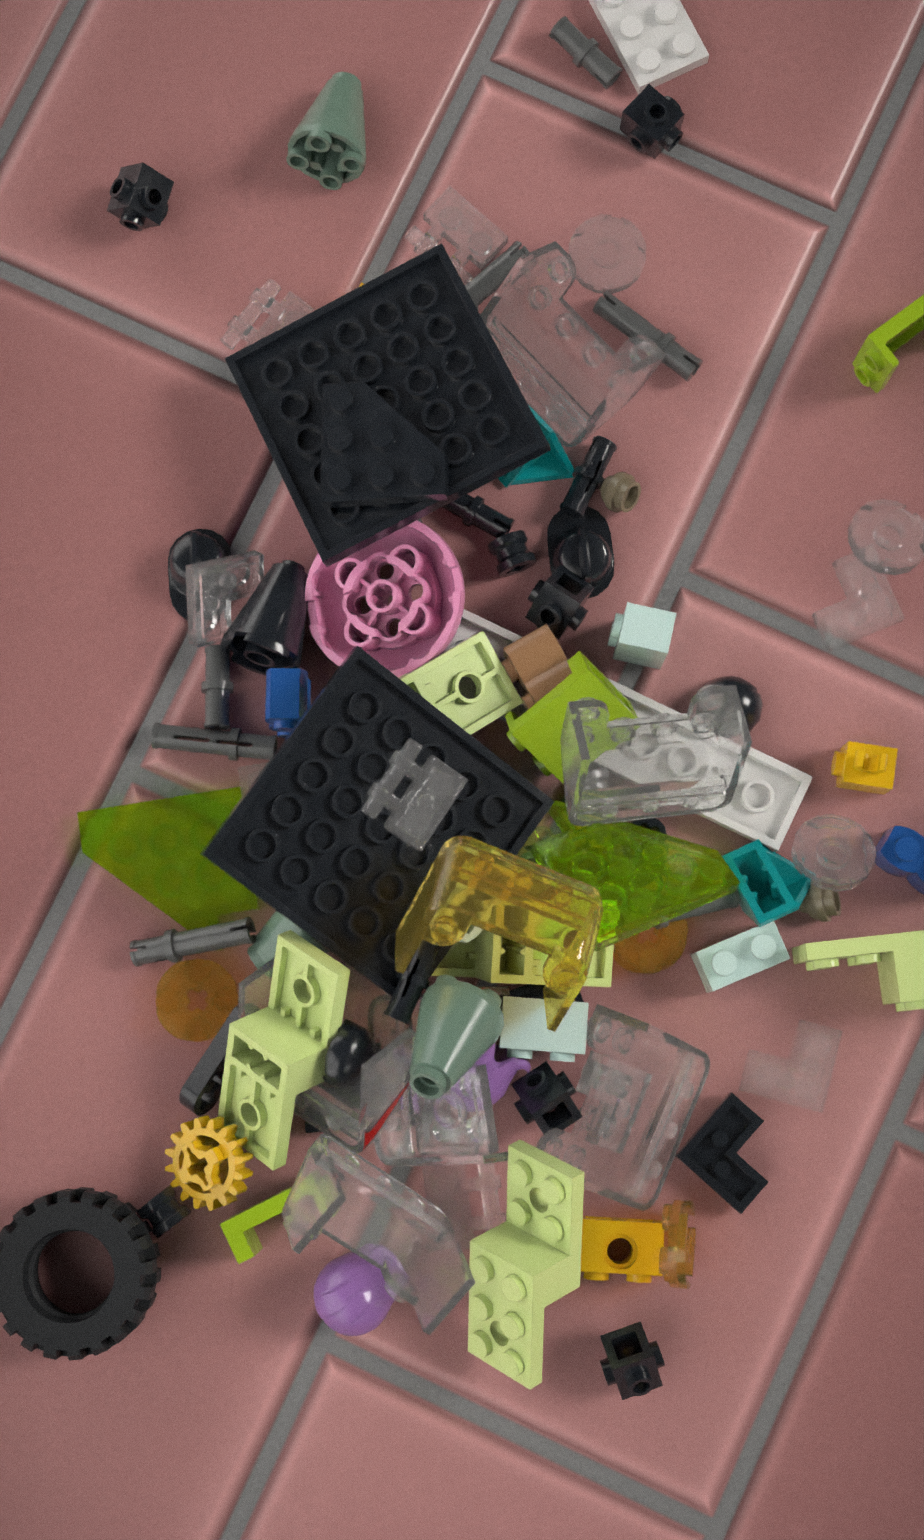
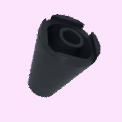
M284 560L282 563L273 564L225 632L220 643V649L223 653L227 648L233 652L231 658L233 662L265 676L266 670L270 668H300L308 604L305 601V587L308 574L301 564L291 560Z

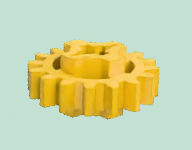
M204 1115L182 1123L180 1125L182 1131L173 1133L170 1136L176 1146L165 1149V1154L173 1158V1163L165 1166V1171L174 1172L176 1177L170 1183L172 1188L181 1186L183 1191L180 1199L185 1201L194 1198L193 1206L195 1209L207 1206L209 1211L237 1201L236 1195L246 1192L248 1189L242 1180L253 1176V1171L245 1167V1162L253 1159V1154L244 1153L242 1149L248 1142L247 1137L237 1139L235 1134L238 1126L232 1124L224 1127V1117L222 1116L210 1119L209 1115Z

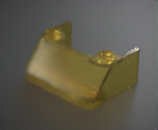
M469 836L453 837L443 844L396 930L395 971L404 974L422 940L439 946H450L459 942L464 937L470 925L476 926L548 955L543 965V979L546 983L543 988L547 1029L555 1032L587 979L603 916L601 895L596 888L475 838Z

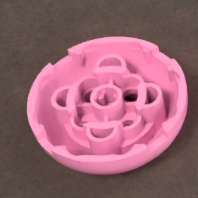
M418 520L328 567L325 566L319 553H317L309 570L305 587V601L308 602V613L311 623L308 626L322 652L337 666L342 664L354 647L359 646L399 678L442 654L453 640L461 623L465 604L464 579L458 560L446 541L438 533ZM386 564H391L394 568L392 577L387 580L382 579L379 574L380 568ZM417 585H422L423 594L421 598L413 600L411 597L412 589ZM391 595L393 597V600L388 605V598ZM366 597L367 604L371 610L366 614H361L360 600ZM400 619L398 633L392 636L389 632V625L393 620Z

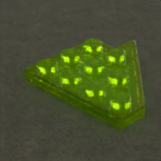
M240 786L77 812L82 853L187 930L220 924L219 916L260 909L258 897L200 855L201 851L242 798L243 791Z
M557 800L548 812L561 830V833L533 843L531 850L532 856L595 952L736 892L740 884L738 878L716 849Z

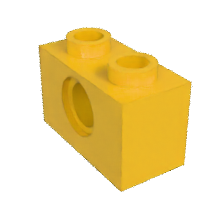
M583 1216L581 1272H584L583 1278L606 1281L609 1280V1273L626 1274V1281L651 1283L652 1276H663L665 1223L655 1219ZM617 1238L626 1239L630 1244L628 1256L621 1261H614L607 1254L608 1245Z

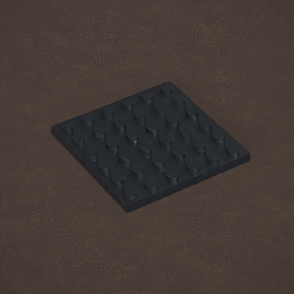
M442 243L225 358L326 567L551 450L546 437ZM365 382L442 450L449 460L448 500L324 508L320 503L323 384Z
M356 646L315 698L201 851L200 855L392 997L400 979L396 977L399 968L404 970L418 934L443 945L427 980H429L455 943V941H452L430 925L429 917L436 901L445 892L453 888L456 874L463 863L477 853L493 854L509 866L555 801L363 649Z

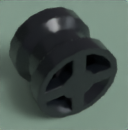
M518 530L507 533L488 544L490 554L497 558V572L500 577H507L522 572L537 562L534 553L527 549L526 542L528 538L525 531Z
M171 1185L137 1211L142 1219H148L153 1225L152 1233L157 1239L191 1213L187 1205H181L175 1198L176 1191Z

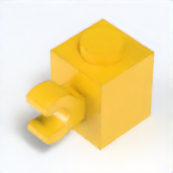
M848 741L841 747L840 751H835L833 755L831 775L837 776L836 787L883 795L893 789L898 749Z

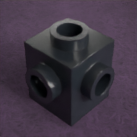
M648 84L623 110L619 130L628 137L630 144L641 153L646 152L655 159L664 149L669 152L683 136L681 128L685 114L670 96L664 97Z
M143 162L121 167L118 177L110 188L111 199L107 211L118 217L121 225L134 231H142L144 228L160 226L168 213L169 206L167 203L174 182Z
M560 565L545 582L540 579L531 591L527 600L533 604L525 618L533 622L537 628L547 624L555 638L559 640L568 628L576 631L586 617L588 610L583 606L593 591L594 586Z
M547 1061L511 1084L520 1097L518 1101L513 1103L527 1125L535 1120L547 1140L583 1117L570 1097L577 1092L564 1071L556 1075Z
M641 1321L600 1336L607 1356L606 1359L600 1360L608 1386L617 1384L622 1400L633 1396L645 1395L651 1390L663 1386L658 1368L665 1366L657 1341L648 1342Z

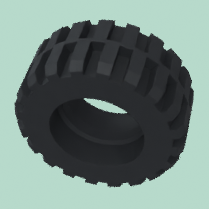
M88 1187L68 1188L40 1197L30 1205L22 1207L12 1216L14 1220L9 1225L3 1227L0 1232V1312L3 1313L7 1323L2 1327L10 1336L17 1333L22 1337L21 1346L31 1352L36 1348L43 1350V1357L54 1360L61 1356H67L69 1361L81 1360L87 1355L94 1354L96 1356L107 1351L127 1337L144 1320L147 1310L153 1306L157 1296L155 1292L156 1284L161 1279V1268L157 1267V1257L160 1256L158 1243L153 1244L149 1233L152 1231L149 1223L147 1220L143 1222L136 1215L138 1209L131 1203H122L117 1200L118 1195L108 1191L98 1192L94 1188ZM69 1231L86 1232L96 1237L108 1250L114 1266V1283L108 1297L97 1308L84 1313H70L54 1305L45 1295L38 1276L39 1258L44 1247L57 1235Z

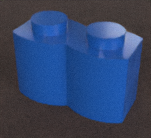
M270 668L266 670L265 722L269 724L270 730L277 732V737L286 738L311 705V680L308 678V672L300 668Z
M894 826L886 830L870 855L872 860L883 871L897 877H906L911 886L924 895V837L918 832L903 826Z

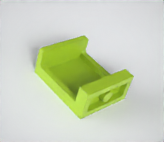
M924 294L869 334L852 363L858 380L864 386H870L875 393L884 389L899 365V361L893 353L924 330Z
M578 651L567 661L572 673L525 713L518 717L510 710L504 715L510 729L506 734L512 744L521 752L527 749L534 756L532 758L534 763L544 775L548 777L553 774L563 784L568 782L640 722L630 701L581 651Z
M320 1171L222 1222L220 1226L238 1264L254 1257L263 1249L253 1228L254 1226L310 1198L316 1199L325 1220L333 1217L339 1210L336 1204L342 1199L331 1176L324 1179Z

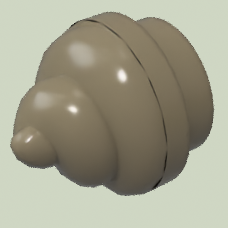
M617 472L615 475L606 477L599 490L601 491V498L609 510L616 513L620 511L626 513L631 511L637 504L641 493V486L632 475L626 472Z
M824 880L813 882L799 910L803 913H808L811 918L821 922L831 921L833 916H840L841 902L836 884H826Z

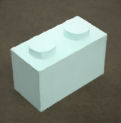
M627 602L624 613H616L611 626L607 646L615 647L612 659L660 669L669 651L677 613Z
M774 921L762 927H754L691 954L707 993L791 959Z
M503 996L501 1011L504 1016V1028L499 1036V1048H507V1057L532 1059L533 1051L550 1052L549 1060L575 1062V1054H585L589 1003Z

